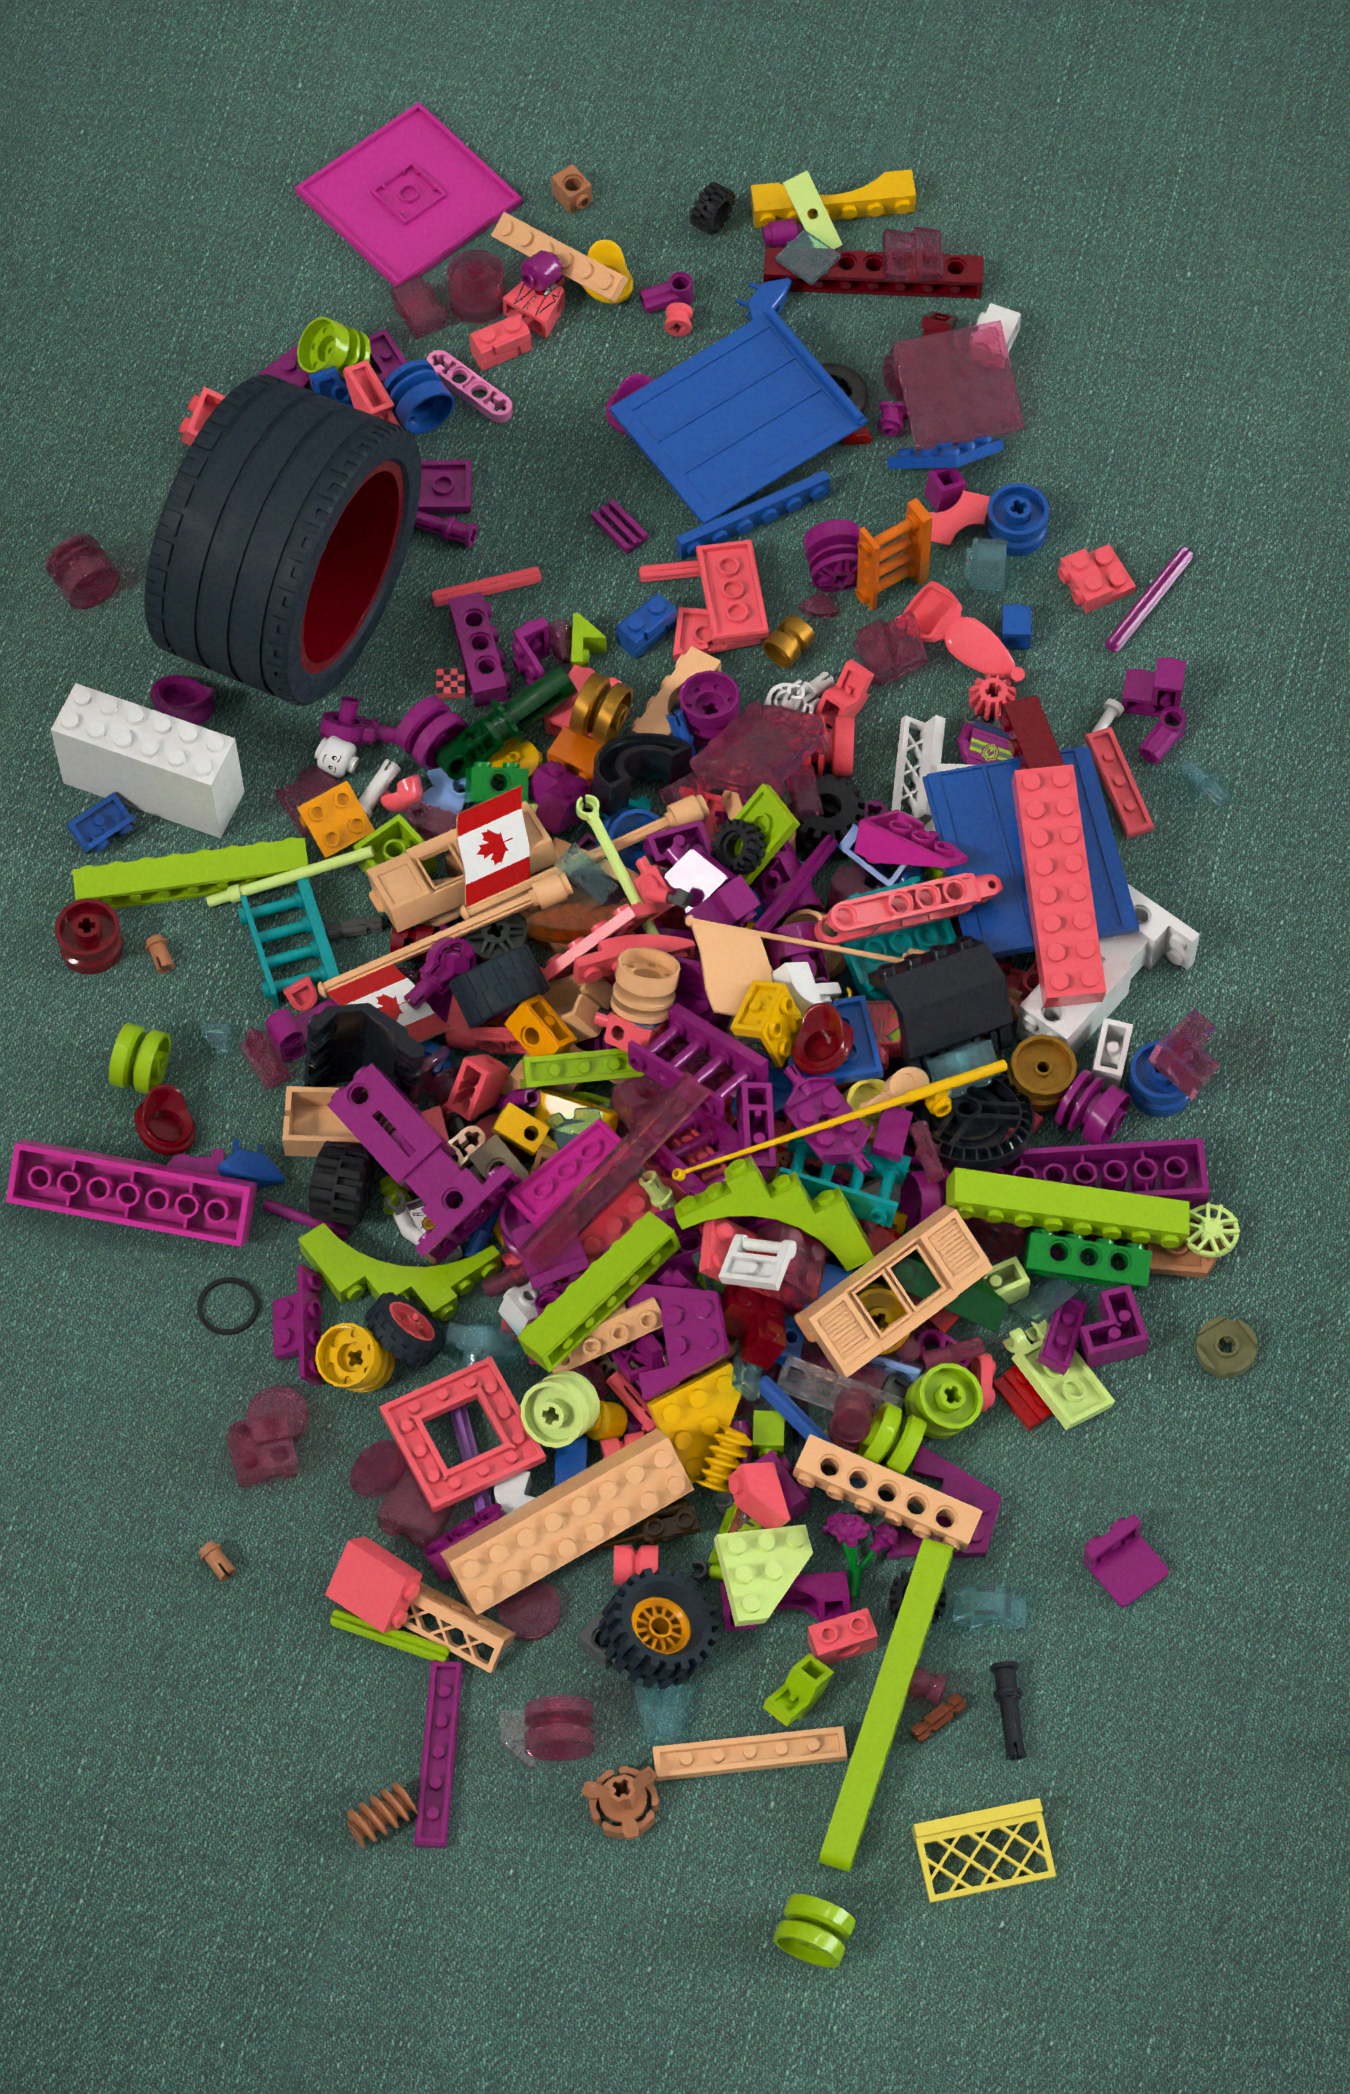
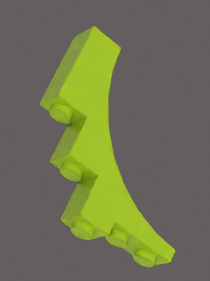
M752 1156L745 1159H737L730 1163L724 1169L726 1181L713 1183L705 1191L695 1196H687L680 1200L677 1205H674L676 1220L682 1230L704 1221L728 1216L763 1217L796 1226L819 1239L836 1255L847 1272L874 1258L871 1243L840 1187L833 1190H825L815 1199L811 1200L795 1171L788 1175H780L767 1185Z
M324 1223L298 1239L301 1253L314 1270L319 1273L321 1279L342 1305L349 1300L354 1301L358 1299L365 1289H368L376 1300L383 1293L393 1292L395 1295L401 1294L405 1296L409 1301L414 1299L421 1309H426L429 1312L428 1315L431 1318H435L437 1322L441 1320L447 1321L455 1315L459 1309L458 1295L463 1296L469 1293L477 1282L483 1278L489 1279L493 1277L501 1267L500 1253L494 1245L471 1257L453 1263L419 1267L387 1263L360 1253L340 1240Z

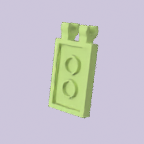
M1043 1317L1033 1320L1031 1322L1033 1326L1025 1331L1032 1341H1036L1033 1344L1029 1342L1021 1328L1009 1332L1010 1338L1004 1340L1003 1344L1008 1351L1015 1353L1011 1359L1066 1431L1113 1406L1115 1400L1076 1350H1074L1069 1369L1064 1375L1037 1362L1048 1326Z

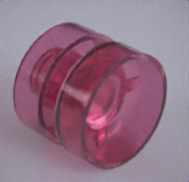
M480 249L467 250L455 256L447 268L448 295L451 311L460 320L471 324H483L496 319L503 312L502 298L506 295L505 272L502 262L493 253Z

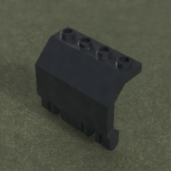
M960 936L953 943L932 946L928 952L907 955L903 961L895 964H882L878 967V970L868 973L869 984L885 991L897 1012L903 1051L899 1057L901 1069L917 1067L930 1077L929 1055H932L935 1069L940 1073L971 1062L974 1059H979L982 1057L981 1036H983L986 1050L991 1054L1013 1045L1011 1031L1013 1019L1005 975L987 945L982 941L974 939L972 936Z
M370 1003L327 1006L320 1014L316 1013L310 1018L307 1024L308 1035L306 1058L304 1061V1087H328L333 1082L353 1081L354 1074L360 1068L369 1066L372 1063L396 1084L417 1109L419 1108L418 1101L420 1099L422 1081L421 1067H423L425 1049L420 1043L409 1037L406 1027Z

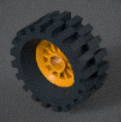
M659 1567L654 1574L651 1568L643 1569L639 1576L637 1573H634L621 1585L602 1612L604 1616L599 1621V1630H605L599 1637L600 1644L609 1645V1648L604 1653L607 1660L615 1658L618 1663L614 1669L619 1674L624 1669L630 1673L627 1680L635 1683L638 1678L643 1679L642 1687L652 1688L656 1682H658L659 1689H667L672 1682L674 1686L682 1684L686 1678L689 1679L710 1655L714 1649L712 1647L717 1642L719 1634L715 1633L719 1628V1618H711L717 1609L714 1603L707 1605L705 1602L709 1594L705 1589L698 1592L694 1588L698 1582L693 1578H690L687 1582L681 1580L683 1573L677 1570L671 1576L667 1575V1568ZM652 1628L658 1630L661 1635L654 1632Z

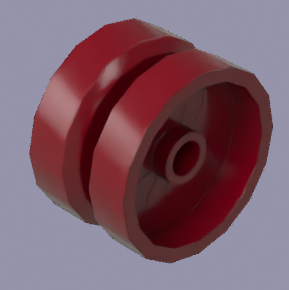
M86 898L74 901L63 908L56 919L55 933L62 960L66 965L80 974L89 975L102 973L113 967L122 956L124 942L117 914L111 906L97 899Z

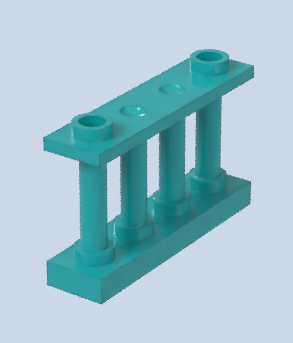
M308 877L297 880L298 892H295L294 896L250 908L246 895L240 896L242 907L237 909L241 925L247 924L265 980L260 982L265 999L271 998L274 1009L279 1007L277 993L283 992L284 988L308 975L313 983L318 981L323 983L339 976ZM296 907L298 910L304 909L306 916L301 917V921L257 932L254 922L256 918ZM301 932L312 934L314 941H310V945L265 957L262 943ZM311 956L314 959L320 958L321 966H317V970L273 982L269 968Z
M794 1125L791 1133L798 1131ZM802 1136L788 1141L786 1151L793 1152L794 1156L790 1169L780 1167L778 1176L788 1175L795 1171L811 1200L815 1199L825 1190H833L840 1187L857 1218L891 1228L899 1204L890 1200L894 1184L903 1186L912 1157L902 1154L900 1162H896L871 1154L872 1145L866 1143L862 1150L863 1155L873 1166V1169L865 1175L882 1180L879 1194L875 1196L860 1191L865 1175H862V1172L854 1162L849 1164L847 1161L835 1165L823 1163L819 1178L801 1173L806 1157L821 1161ZM835 1166L853 1171L849 1187L831 1182Z

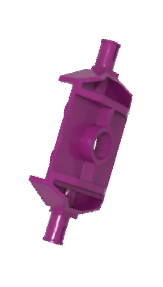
M795 1064L788 1066L784 1070V1073L794 1086L783 1112L797 1130L818 1124L820 1120H830L854 1111L834 1086L835 1077L806 1078L798 1071ZM860 1118L836 1125L830 1130L823 1129L803 1136L823 1163L835 1165L847 1161L849 1164L854 1162L862 1172V1175L869 1173L873 1169V1166L863 1155L862 1150L871 1136L874 1127L870 1126L867 1129Z

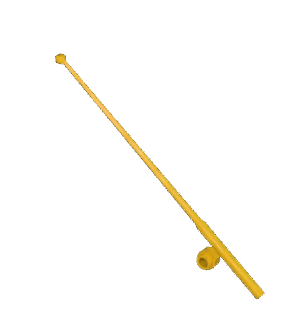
M1002 1059L906 1091L902 1095L688 1169L676 1168L672 1172V1177L674 1180L682 1181L687 1173L925 1098L926 1102L924 1103L931 1114L943 1117L952 1108L951 1099L948 1096L950 1089L1007 1071V1063Z

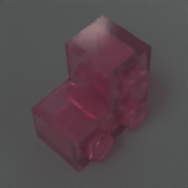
M1194 1008L1157 1043L1147 1061L1193 1100L1211 1083L1221 1067L1203 1050L1217 1028Z

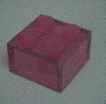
M782 1221L759 1229L757 1239L776 1242L793 1240L796 1242L797 1248L794 1258L790 1259L779 1290L758 1289L772 1298L783 1302L785 1306L792 1310L817 1301L828 1248L795 1226ZM754 1251V1254L777 1256V1254Z

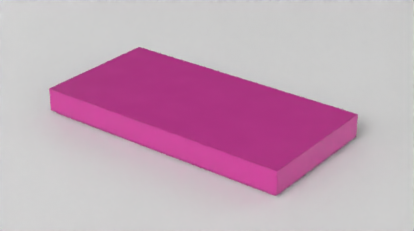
M599 1118L505 1195L539 1229L633 1151L622 1138Z

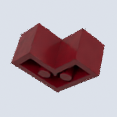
M728 1284L720 1294L726 1333L739 1337L740 1358L742 1361L768 1370L786 1348L784 1303L775 1298L752 1291L747 1287Z

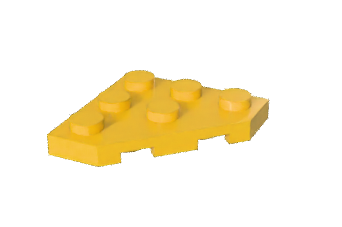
M728 1361L646 1403L656 1427L669 1438L692 1484L695 1480L704 1478L699 1472L700 1468H710L704 1457H714L715 1454L708 1447L709 1445L720 1444L713 1437L714 1433L724 1434L725 1432L718 1423L730 1427L743 1391L734 1368Z

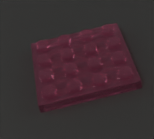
M1001 320L897 341L892 344L916 450L936 447V443L952 441L955 444L973 441L976 436L991 435L992 437L1026 428Z

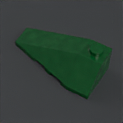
M908 1227L906 1233L909 1232L912 1228ZM916 1249L890 1268L905 1292L922 1301L941 1287ZM979 1279L942 1309L997 1333L1009 1304L983 1280Z

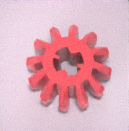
M987 673L984 680L977 677L974 686H971L969 689V706L974 709L976 717L984 715L986 722L990 717H994L999 722V716L1003 715L1004 703L1016 700V688L1011 686L1010 678L1001 680L1000 673L995 678H991Z

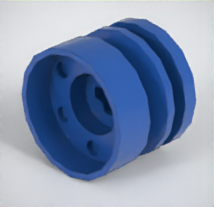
M413 360L401 365L388 376L383 384L395 405L392 410L396 412V416L403 427L409 430L411 434L427 433L437 428L446 421L455 407V398L427 360Z

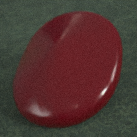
M816 1003L806 1010L802 1018L800 1032L793 1044L792 1056L797 1068L806 1074L822 1075L835 1070L847 1059L851 1051L854 1030L850 1024L842 1020L839 1011L833 1005Z
M160 1084L153 1087L147 1093L144 1102L134 1112L135 1127L140 1139L149 1149L158 1154L167 1156L182 1154L191 1148L196 1139L195 1121L187 1109L181 1091L173 1085Z

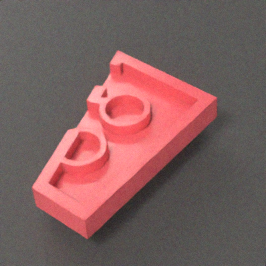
M686 607L678 608L673 661L678 660L681 654L685 655L691 646L706 654L761 644V639L713 645L707 610Z

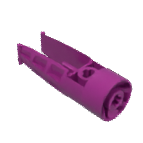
M749 787L739 788L744 804L748 802L758 789ZM715 812V816L721 817L725 825V821L729 820L727 812ZM788 840L751 883L754 891L758 893L765 911L802 866ZM810 882L775 924L774 929L781 927L787 917L797 910L811 909L821 913L824 912L823 905Z
M813 921L792 923L772 929L769 932L819 942L814 933L816 922ZM764 938L769 963L774 971L784 963L808 962L813 978L815 977L817 966L819 978L814 979L815 983L831 982L823 949Z

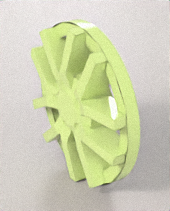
M1206 1203L1189 1211L1190 1219L1193 1218L1200 1223L1198 1225L1190 1222V1230L1195 1231V1233L1190 1237L1188 1236L1185 1240L1186 1245L1194 1253L1203 1257L1216 1258L1226 1255L1236 1246L1240 1233L1238 1219L1229 1210L1224 1208L1223 1205ZM1210 1210L1218 1211L1216 1218H1210ZM1201 1211H1206L1205 1217L1198 1213ZM1221 1214L1227 1216L1228 1219L1220 1220ZM1232 1224L1234 1226V1229H1223V1227ZM1226 1236H1234L1233 1241L1229 1243ZM1200 1237L1202 1242L1197 1247L1192 1242ZM1220 1241L1225 1247L1220 1251L1216 1244V1242ZM1210 1243L1213 1251L1209 1252L1202 1249Z

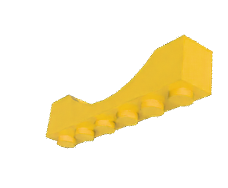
M912 169L884 172L873 182L850 192L835 195H819L831 220H850L860 217L906 214L915 212L916 191ZM782 184L751 185V208L754 228L768 225V222L788 218H794L796 223H801ZM814 208L810 209L808 217L810 219L816 217V210Z

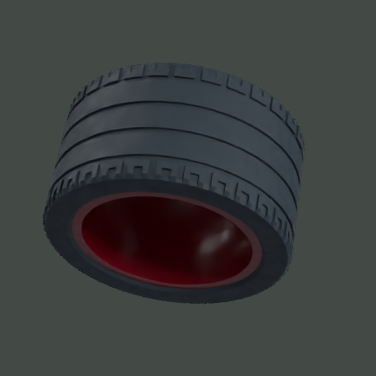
M269 374L253 376L235 387L211 413L190 446L171 486L158 522L148 562L144 595L146 623L155 645L163 651L297 706L312 704L331 692L349 672L372 636L387 606L405 560L416 520L422 478L421 455L413 434L404 427L359 409H354L349 405L293 383H288Z

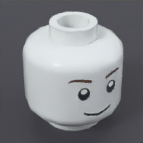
M331 736L328 739L324 737L314 755V758L317 759L318 767L337 778L343 777L347 772L352 774L359 762V758L356 757V746L336 736Z

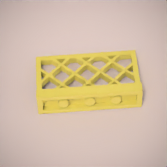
M1040 1798L914 1824L912 1833L914 1841H916L929 1904L1056 1877L1042 1816L1043 1809ZM1036 1821L1039 1836L1032 1845L1018 1836L1017 1832L1022 1824ZM1018 1825L1014 1832L1006 1828ZM1000 1829L1011 1836L1002 1851L985 1841L992 1830ZM986 1832L982 1839L975 1835L977 1833ZM969 1836L979 1843L970 1858L954 1848L960 1837ZM954 1839L951 1845L944 1842V1840ZM1013 1839L1030 1849L1021 1864L1005 1854ZM1039 1841H1041L1042 1850L1036 1847ZM937 1842L948 1849L939 1864L927 1858L925 1844ZM982 1845L998 1855L990 1870H987L973 1860ZM1033 1851L1045 1859L1047 1871L1035 1874L1024 1867ZM950 1852L967 1862L958 1877L941 1867ZM1001 1858L1018 1868L1012 1879L1003 1880L992 1873ZM970 1864L986 1874V1877L979 1886L972 1887L961 1880ZM929 1865L935 1868L932 1875L930 1874ZM940 1871L955 1882L949 1892L935 1895L932 1880ZM1020 1871L1027 1874L1026 1876L1017 1877ZM989 1877L997 1881L985 1884ZM957 1884L964 1887V1889L954 1891Z

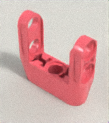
M452 995L447 1024L452 1029L446 1031V1042L449 1047L478 1054H526L527 1051L514 1038L507 1027H484L485 1024L470 1028L454 995Z

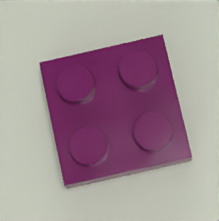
M421 460V491L417 511L424 513H471L472 461Z

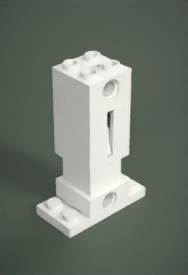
M1128 884L1140 929L1138 932L1099 939L1106 985V995L1103 1002L1043 1008L1039 983L1019 1006L1016 1033L1022 1041L1030 1036L1041 1034L1055 1036L1065 1042L1075 1054L1102 1024L1103 1019L1107 1018L1128 995L1130 980L1143 965L1150 970L1160 957L1165 954L1173 964L1181 965L1188 970L1195 962L1200 934Z

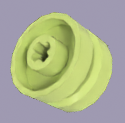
M561 1370L551 1373L525 1393L521 1402V1420L525 1430L533 1440L545 1447L560 1448L571 1444L595 1425L600 1414V1400L595 1387L586 1377L574 1371Z

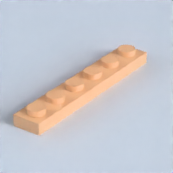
M503 212L491 234L495 239L528 257L541 250L554 253L561 261L562 275L616 303L628 281V278L505 212Z
M838 1726L653 1747L655 1773L658 1775L656 1781L847 1761L844 1727Z

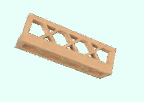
M420 1581V1591L410 1603L413 1614L408 1615L403 1626L428 1640L449 1647L450 1652L489 1673L494 1672L503 1649L512 1644L516 1633L482 1614L476 1615L471 1608ZM430 1613L436 1616L440 1628L433 1631L426 1628L421 1615ZM458 1628L463 1631L467 1643L458 1645L452 1642L448 1630ZM483 1642L494 1648L489 1661L479 1656L476 1644Z

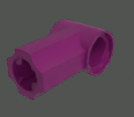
M682 271L673 273L666 282L638 291L642 307L647 314L666 308L671 303L680 302L690 305L694 300L692 277L690 274Z
M1176 706L1167 707L1162 711L1160 720L1138 748V752L1146 761L1151 764H1159L1174 743L1183 738L1186 726L1185 712ZM1169 722H1175V723H1177L1178 725H1177V726H1169L1167 723H1169Z

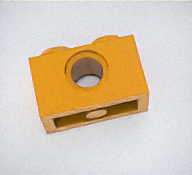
M541 994L522 1001L504 1023L530 1057L565 1054L577 1041L575 1035Z

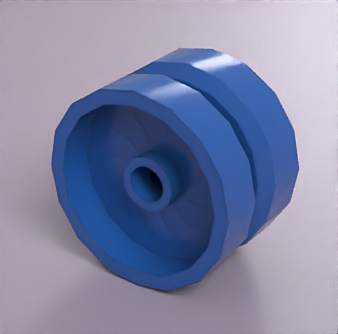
M1022 483L1007 484L994 492L988 503L985 528L987 539L993 548L1005 555L1016 557L1029 555L1041 547L1045 542L1049 518L1048 501L1042 492L1031 485Z
M623 809L608 816L602 823L610 839L613 840L659 819V816L645 809ZM598 839L596 840L597 847L600 846ZM645 839L617 851L624 866L637 873H640L635 862L645 856L642 848Z
M1152 1041L1140 1047L1132 1057L1127 1085L1132 1103L1145 1114L1156 1117L1172 1116L1183 1110L1191 1100L1196 1074L1194 1059L1186 1048L1172 1041Z

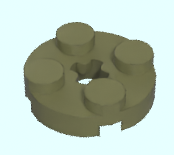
M1217 1317L1208 1321L1200 1329L1195 1343L1196 1357L1201 1366L1220 1380L1245 1373L1250 1369L1256 1358V1335L1250 1326L1238 1319L1234 1321L1226 1319L1227 1317ZM1220 1342H1224L1226 1345L1232 1343L1234 1346L1231 1349V1353L1222 1352L1220 1350Z

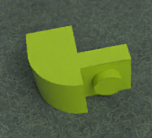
M809 1653L792 1667L784 1685L766 1699L762 1708L785 1726H789L796 1719L801 1720L813 1708L825 1691L834 1672Z

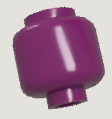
M542 250L525 260L521 266L523 283L535 291L542 292L560 280L561 261L554 253Z

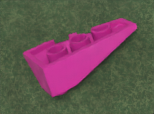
M898 809L861 819L859 822L854 853L865 857V860L869 863L950 868L968 862L966 854L949 842L939 841L938 833L935 831L927 832L924 830L925 824L922 821Z

